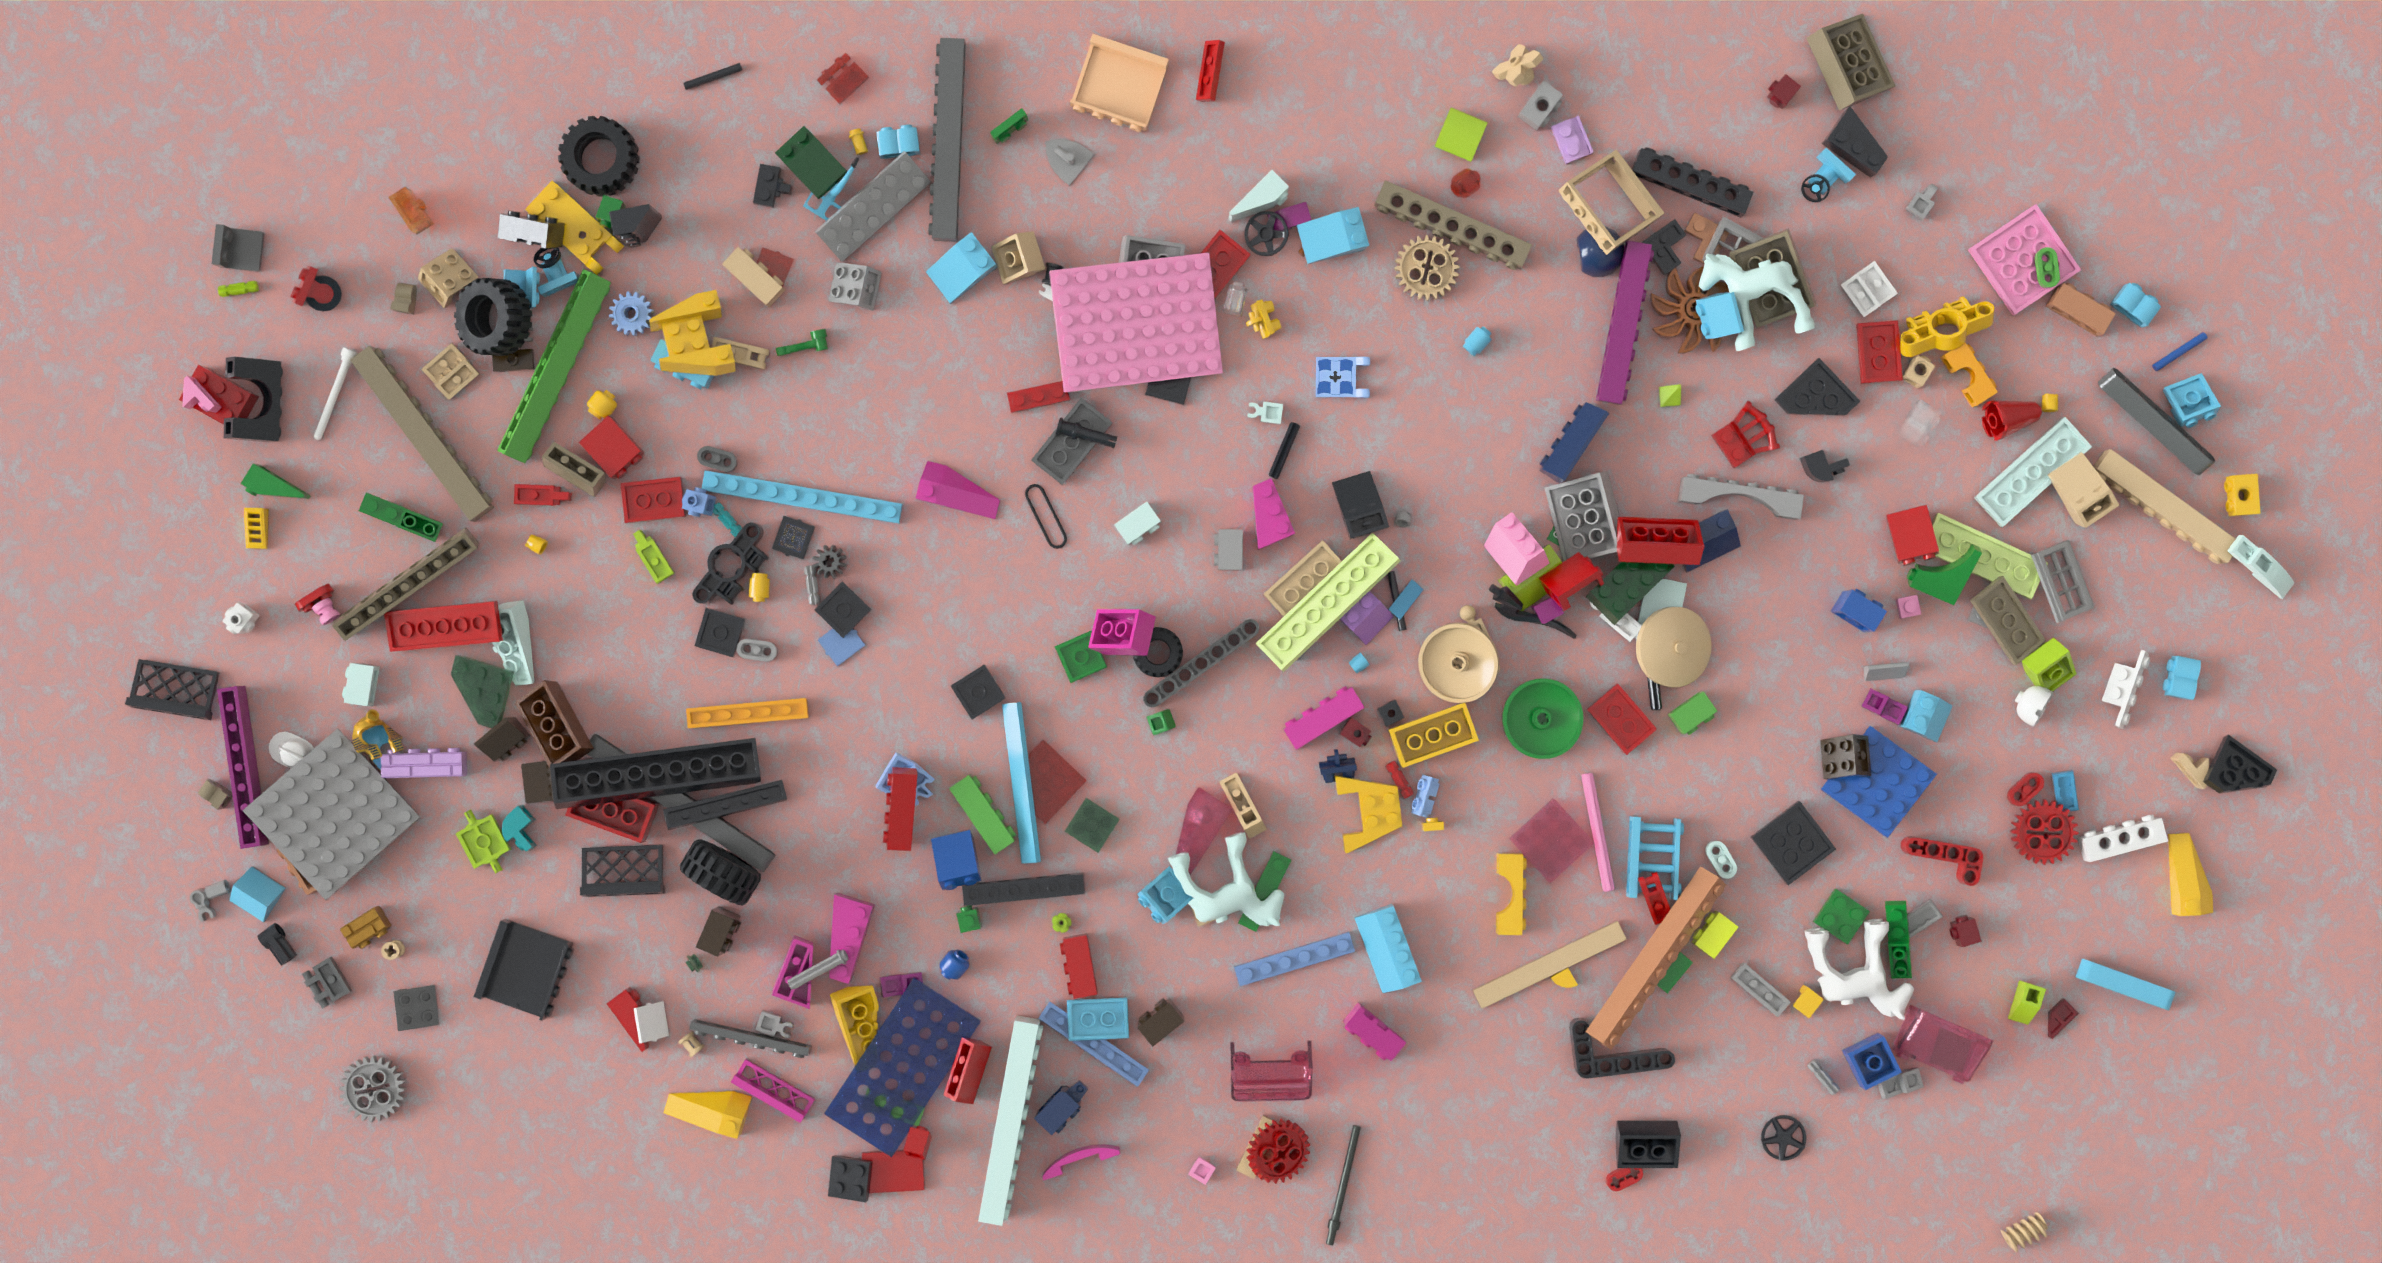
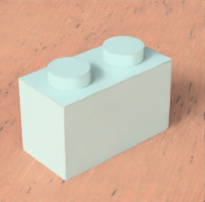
M1145 502L1114 524V526L1128 545L1131 543L1136 545L1143 540L1142 535L1147 532L1152 534L1159 529L1158 524L1161 521L1148 502Z
M350 663L345 672L347 684L342 692L344 703L374 706L379 666Z

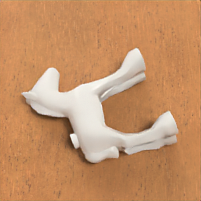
M1883 919L1864 921L1866 964L1864 967L1854 968L1843 974L1832 968L1826 959L1824 948L1829 939V931L1824 930V928L1804 930L1815 969L1823 975L1817 981L1822 987L1824 999L1830 1002L1841 1001L1842 1005L1853 1004V999L1869 997L1871 1003L1883 1015L1889 1017L1897 1016L1899 1019L1905 1020V1009L1914 992V988L1910 983H1904L1893 991L1887 989L1886 973L1880 954V944L1889 931V922H1883Z

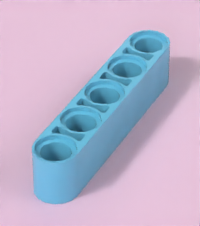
M2081 959L2075 976L2081 980L2168 1011L2176 993L2167 988L2085 959Z

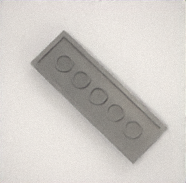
M903 151L814 232L843 262L929 185L931 181L910 156Z

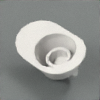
M279 732L273 736L269 743L271 757L276 762L290 769L314 749L307 740L289 732Z

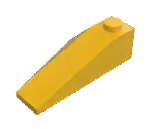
M2190 833L2168 834L2172 914L2178 916H2197L2213 913L2212 890Z
M851 986L829 994L857 1073L876 1066L877 1011L879 1010V1004L873 986Z
M736 1091L669 1093L664 1113L715 1133L738 1139L742 1134L752 1096Z

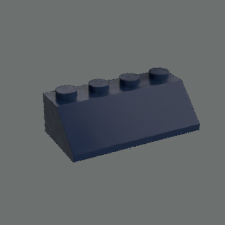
M1587 402L1582 406L1579 404L1573 412L1575 417L1572 422L1567 421L1561 430L1564 432L1560 439L1556 438L1550 448L1553 450L1550 455L1546 454L1541 460L1540 465L1542 467L1539 471L1559 484L1565 481L1609 415L1607 411Z

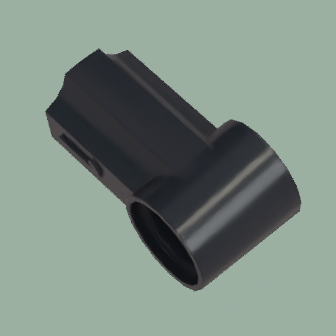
M273 923L257 935L260 943L272 952L281 966L297 956L286 940V934L279 924Z

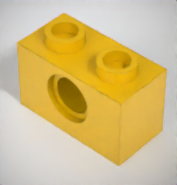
M2258 474L2227 476L2224 482V489L2227 492L2225 507L2228 515L2245 516L2261 514ZM2240 490L2244 494L2243 500L2238 496Z

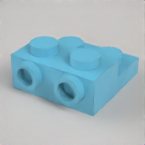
M2202 373L2163 389L2166 398L2172 406L2171 413L2180 427L2186 425L2187 428H2191L2201 419L2209 421L2217 416L2221 407Z
M1170 866L1137 893L1139 903L1144 908L1148 907L1153 912L1151 917L1155 922H1161L1162 924L1167 923L1194 899L1192 896L1185 894L1180 881Z

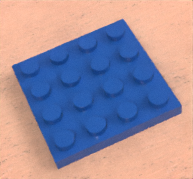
M1869 726L1863 735L1868 736L1871 776H1847L1828 779L1821 790L1888 839L1936 777L1937 773Z

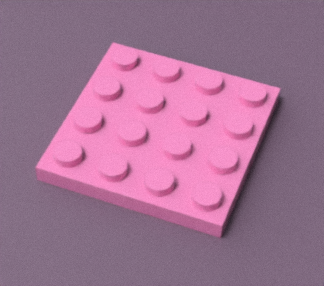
M2037 204L1968 249L2012 316L2081 271ZM2045 247L2054 249L2058 258L2060 280L2052 288L2041 287L2037 280L2035 254ZM2043 255L2042 260L2047 262V257ZM2045 275V280L2049 282L2050 277Z

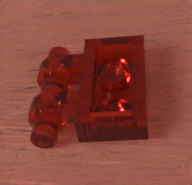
M847 53L837 57L834 60L835 63L827 70L824 69L821 72L822 75L817 79L821 86L827 80L831 83L825 89L839 105L869 78L855 62L849 67L846 65L851 59ZM841 68L843 72L835 79L833 75Z

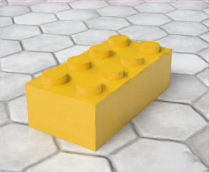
M1465 702L1387 729L1402 768L1479 741Z

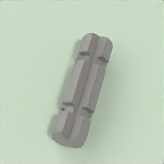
M813 565L804 567V573L807 575L805 580L807 593L809 594V604L816 605L820 603L818 582L815 576L816 569Z
M1814 1059L1808 1063L1807 1067L1811 1072H1814V1075L1822 1085L1827 1087L1826 1089L1831 1095L1836 1094L1840 1090V1087L1833 1082V1079L1821 1067L1818 1061Z

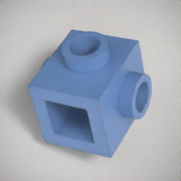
M695 487L694 491L686 489V493L682 498V509L689 510L688 514L700 517L701 514L712 516L716 496L706 494L707 490Z

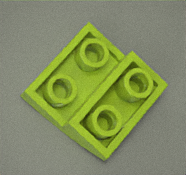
M1451 107L1434 147L1471 162L1488 122Z

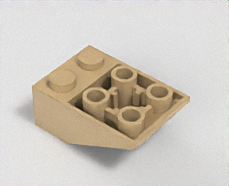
M2082 452L2048 474L2074 523L2084 528H2087L2119 506L2111 489Z

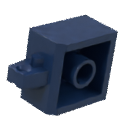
M1080 1080L1070 1088L1068 1086H1061L1036 1112L1034 1119L1050 1135H1053L1055 1132L1059 1134L1066 1126V1120L1069 1117L1073 1119L1079 1113L1081 1099L1087 1092L1088 1087Z

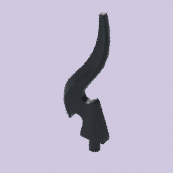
M1494 584L1490 586L1489 591L1494 594L1493 600L1497 601L1494 607L1504 617L1514 621L1545 625L1576 639L1577 635L1561 622L1553 619L1542 624L1536 614L1520 611L1523 608V603L1507 586L1502 588Z

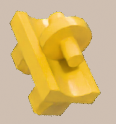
M1261 299L1250 306L1252 312L1248 314L1251 320L1246 322L1247 327L1253 326L1255 332L1260 331L1262 339L1270 337L1281 328L1278 319L1270 320L1268 316L1269 313L1274 311L1272 301L1263 302Z

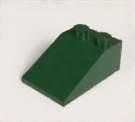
M805 126L775 152L781 161L818 199L824 196L847 173V170Z

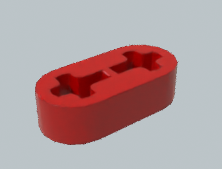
M1618 1168L1607 1175L1606 1184L1612 1191H1620L1639 1182L1643 1177L1642 1168H1634L1638 1170L1636 1172L1637 1176L1629 1175L1626 1177V1175L1631 1173V1168ZM1613 1177H1616L1617 1179L1623 1177V1179L1618 1181V1186L1610 1184L1611 1182H1613Z

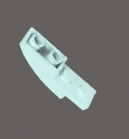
M2239 535L2227 550L2252 571V575L2280 599H2283L2294 585V581L2287 571L2263 548H2258L2244 535Z

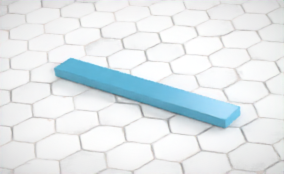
M1022 703L1002 704L1022 864L1041 862Z

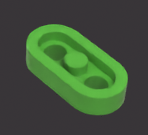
M2049 247L2040 249L2035 254L2037 280L2041 287L2052 288L2060 280L2057 253ZM2043 255L2047 257V262L2042 260ZM2045 275L2050 277L2049 282L2045 280Z

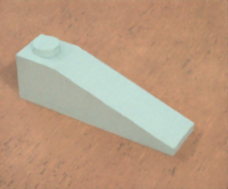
M524 601L499 604L498 609L503 641L492 642L494 645L492 648L495 653H499L504 661L503 666L515 686L533 684L535 681L530 628Z

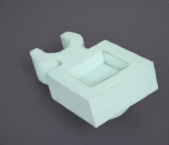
M1263 401V407H1259L1256 403H1249V407H1254L1256 412L1254 414L1248 413L1247 417L1256 418L1261 416V422L1281 424L1283 404Z

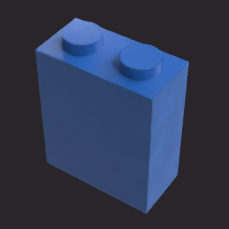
M971 830L931 839L938 882L942 890H953L958 886L974 885L976 882L982 881Z

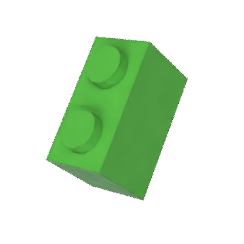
M1699 691L1667 715L1681 734L1687 733L1690 735L1698 729L1697 725L1701 722L1707 723L1715 717L1713 714L1717 710L1704 691Z

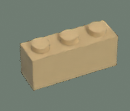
M737 247L722 265L765 305L770 307L785 291L782 287L784 283L777 276L771 277L767 274L769 269L761 262L755 263L752 260L754 255L746 248L742 251Z

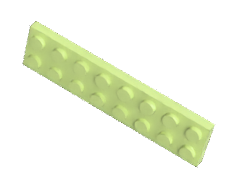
M1371 533L1256 643L1257 646L1284 672L1400 562V559L1375 534Z

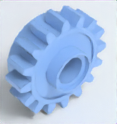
M627 291L626 297L619 294V301L613 299V302L616 304L615 307H609L613 311V314H610L609 317L614 319L611 324L613 326L618 325L616 330L618 332L624 330V334L627 336L630 332L633 336H637V332L643 334L645 327L650 328L649 319H651V314L654 313V310L649 309L652 305L651 302H645L646 297L644 295L639 298V293L637 292L632 296ZM635 309V317L629 319L628 312Z

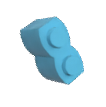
M903 125L901 129L893 130L892 127L881 128V131L876 132L880 159L896 158L903 151L909 156L920 154L916 127Z
M2136 283L2123 285L2110 303L2112 307L2127 316L2128 319L2141 328L2148 326L2161 308L2157 298L2152 295H2145L2142 287Z
M2172 656L2166 666L2168 678L2163 682L2164 695L2184 700H2194L2201 661L2181 656Z

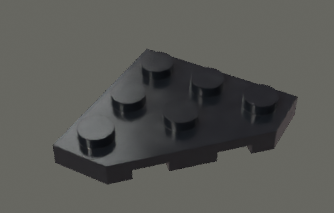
M1817 358L1774 399L1787 414L1845 416L1860 402L1820 358Z
M2228 734L2223 737L2203 782L2219 794L2264 788L2271 785L2277 769Z

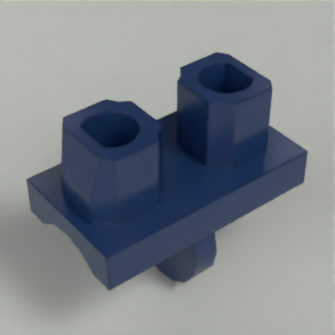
M1334 749L1333 756H1327V761L1319 762L1320 772L1324 777L1325 783L1335 782V773H1343V777L1352 779L1357 770L1355 758H1347V754L1339 755L1338 749Z

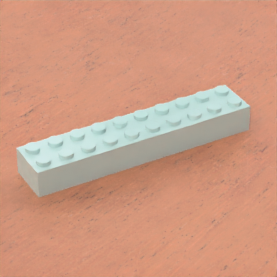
M1017 1015L1014 1021L978 1222L1002 1226L1004 1220L1008 1221L1011 1204H1008V1200H1012L1015 1184H1011L1012 1180L1015 1181L1018 1171V1164H1015V1160H1019L1022 1145L1018 1143L1024 1137L1026 1126L1022 1124V1121L1026 1120L1029 1105L1026 1104V1100H1030L1033 1085H1029V1082L1033 1080L1036 1071V1065H1033V1060H1037L1040 1045L1036 1044L1037 1040L1041 1039L1043 1025H1040L1041 1020Z

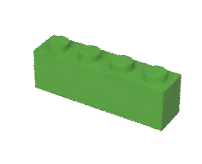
M969 774L949 789L995 855L1016 840L1014 838L1016 833L1010 825H1005L1003 822L1005 817L999 809H994L991 804L994 802L987 792L983 793L980 788L982 784L977 776L972 777Z

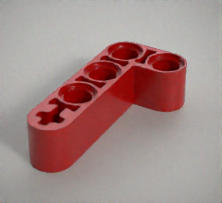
M1907 836L1901 841V849L1906 854L1958 863L1956 877L1960 883L1974 886L1979 882L1984 859L1980 849ZM1909 844L1921 845L1920 849L1909 848ZM1934 844L1936 850L1933 854L1930 855L1928 852V848L1930 845ZM1950 848L1955 849V856L1952 858L1948 855ZM1973 851L1975 858L1970 862L1968 854ZM1970 871L1972 877L1969 881H1966L1965 873Z

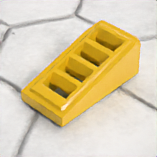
M244 508L246 548H268L269 509ZM253 514H260V518H253ZM253 522H260V526H253ZM252 530L261 531V534H252ZM252 538L261 539V543L252 542Z

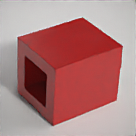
M922 1126L910 1127L903 1149L907 1156L926 1159L932 1139L928 1129Z

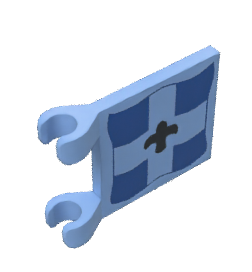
M1316 357V397L1369 398V389H1356V366H1369L1370 357Z

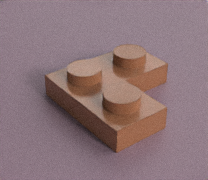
M1694 213L1684 232L1701 240L1693 259L1705 265L1704 261H1702L1703 255L1718 224ZM1724 230L1720 240L1725 242L1729 232ZM1718 244L1713 254L1717 255L1722 245Z

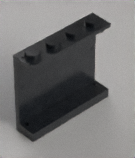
M508 919L501 920L473 997L480 1000L488 998L539 1016L540 1021L547 1019V1017L551 1016L554 1009L552 1005L553 999L557 998L561 987L558 986L560 979H564L567 968L565 965L567 959L570 960L573 955V942Z

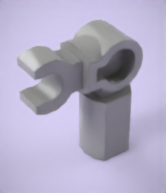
M227 880L209 885L205 889H197L190 894V901L199 910L198 918L201 922L206 920L205 912L209 913L211 918L216 916L215 910L209 906V899L211 900L231 892V887Z

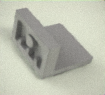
M837 262L828 301L855 305L873 311L882 272L868 266Z

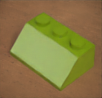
M1550 544L1543 547L1549 564L1516 586L1507 574L1498 579L1502 587L1507 586L1523 603V608L1520 611H1524L1547 594L1539 578L1562 563Z

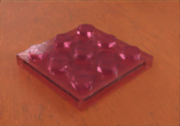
M1554 798L1509 838L1549 883L1553 882L1594 844L1593 840Z

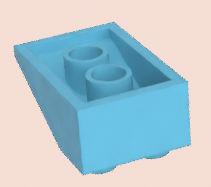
M1359 207L1339 211L1297 225L1307 264L1363 251L1369 246Z
M971 232L945 253L926 273L951 304L998 267Z

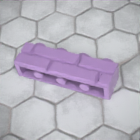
M440 748L428 749V753H420V749H408V753H400V751L394 753L393 750H387L388 754H382L381 757L382 778L467 776V752H460V748H448V752H440Z

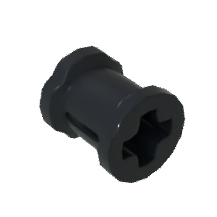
M1047 262V270L1042 283L1051 286L1049 271L1063 269V266Z

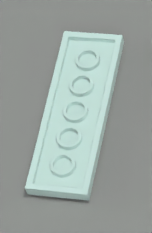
M2063 417L1974 498L2000 527H2003L2052 483L2048 476L2049 473L2080 452L2086 453L2092 446L2070 421Z

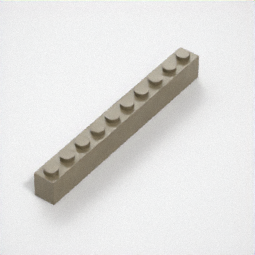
M368 346L350 359V361L469 521L476 522L494 508L491 504L493 502L492 498L488 493L482 492L479 488L481 486L480 482L475 476L471 477L467 472L469 468L463 460L459 461L455 455L457 451L451 444L447 445L444 441L445 435L439 428L435 429L432 425L433 419L427 412L421 410L419 400L409 394L408 385L403 380L397 378L396 369L391 364L386 363L384 353L379 348Z

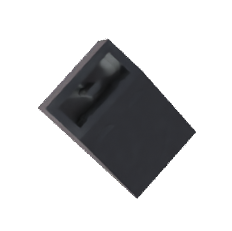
M1370 471L1332 482L1349 540L1389 528L1387 517Z

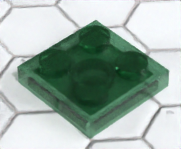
M1086 797L1064 832L1099 853L1120 818Z

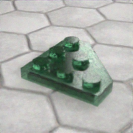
M455 655L451 676L477 723L493 728L502 721L514 671L465 656Z

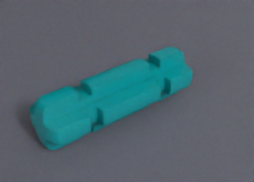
M721 503L715 504L713 513L715 516H719L718 519L728 530L730 529V533L736 537L742 527L736 525L735 519L727 510L724 511L725 508Z

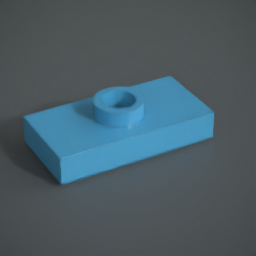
M2074 771L2052 773L2056 806L2058 804L2064 805L2062 811L2066 808L2070 811L2079 810Z

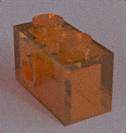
M406 186L388 197L409 230L418 235L434 224L425 211L427 209L426 204L421 198L417 199L414 192Z

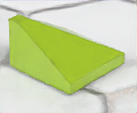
M1681 384L1659 387L1660 407L1681 405Z

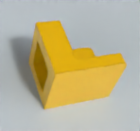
M1803 985L1799 990L1802 994L1793 1004V1007L1807 1018H1810L1824 999L1809 987Z

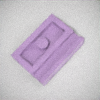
M1579 115L1551 126L1565 164L1593 154V149Z

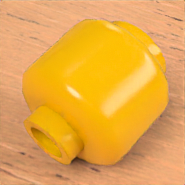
M596 390L587 402L589 407L587 411L599 420L605 419L608 415L611 416L617 408V402L614 400L616 396L608 390L604 392Z

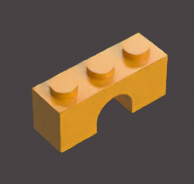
M1964 342L1959 348L1949 350L1939 358L1950 374L1959 369H1964L1969 373L1970 383L1961 391L1971 407H1974L1992 397L1998 391L1996 390L1997 386L1994 380L1988 378L1985 373V366L1975 358L1973 348Z

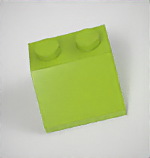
M2054 637L2048 642L2043 643L2040 648L2021 661L2025 673L2033 684L2051 691L2056 690L2077 674L2070 651Z

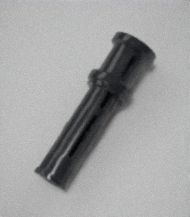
M1062 417L1059 419L1055 435L1063 434L1070 436L1073 440L1081 438L1112 447L1113 449L1116 444L1114 442L1117 441L1118 437L1082 427L1079 422L1071 423L1065 421Z

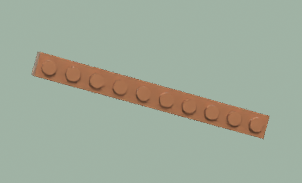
M1703 867L1698 869L1585 1031L1592 1038L1610 1050L1619 1043L1620 1037L1630 1027L1633 1018L1642 1010L1647 998L1653 994L1656 985L1664 978L1670 965L1676 961L1679 952L1687 945L1693 932L1699 928L1702 919L1710 912L1718 896L1723 893L1726 884L1718 876Z

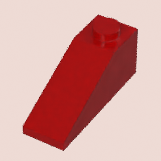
M629 987L606 1004L641 1052L649 1048V1042L639 1043L634 1008L642 1006V1002L639 1000L641 997L635 989L632 990Z

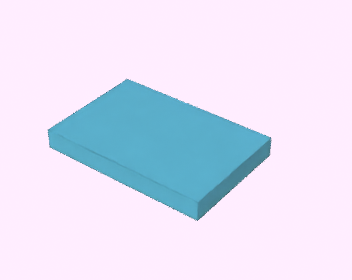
M1127 998L1067 1000L1068 1041L1129 1038Z

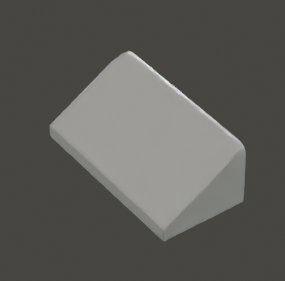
M1907 662L1864 666V680L1874 681L1903 678L1906 675L1909 664Z

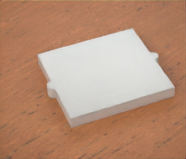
M664 1001L653 1004L646 1003L645 1006L634 1008L639 1043L656 1042L659 1038L669 1036Z

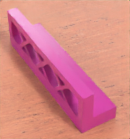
M748 1059L744 1060L739 1071L731 1081L732 1084L799 1123L803 1121L815 1100L812 1096ZM747 1065L754 1069L756 1077L747 1078L742 1075ZM760 1078H770L773 1087L767 1089L762 1087ZM786 1087L789 1089L791 1097L781 1098L777 1089ZM803 1097L809 1101L804 1110L796 1106V1098Z

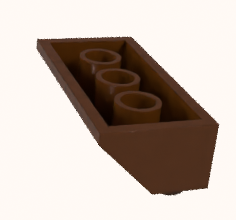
M544 680L514 702L549 768L550 764L577 761L594 749L558 682Z

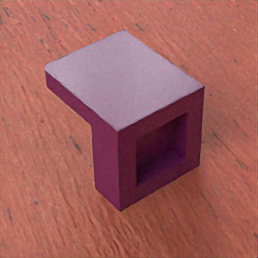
M1551 597L1531 607L1533 611L1535 610L1542 624L1564 614L1562 608Z

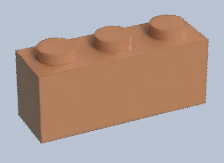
M2070 283L2058 285L2045 307L2097 337L2103 335L2116 314L2111 311V307L2103 303H2097L2087 293L2082 294L2078 292L2077 288Z

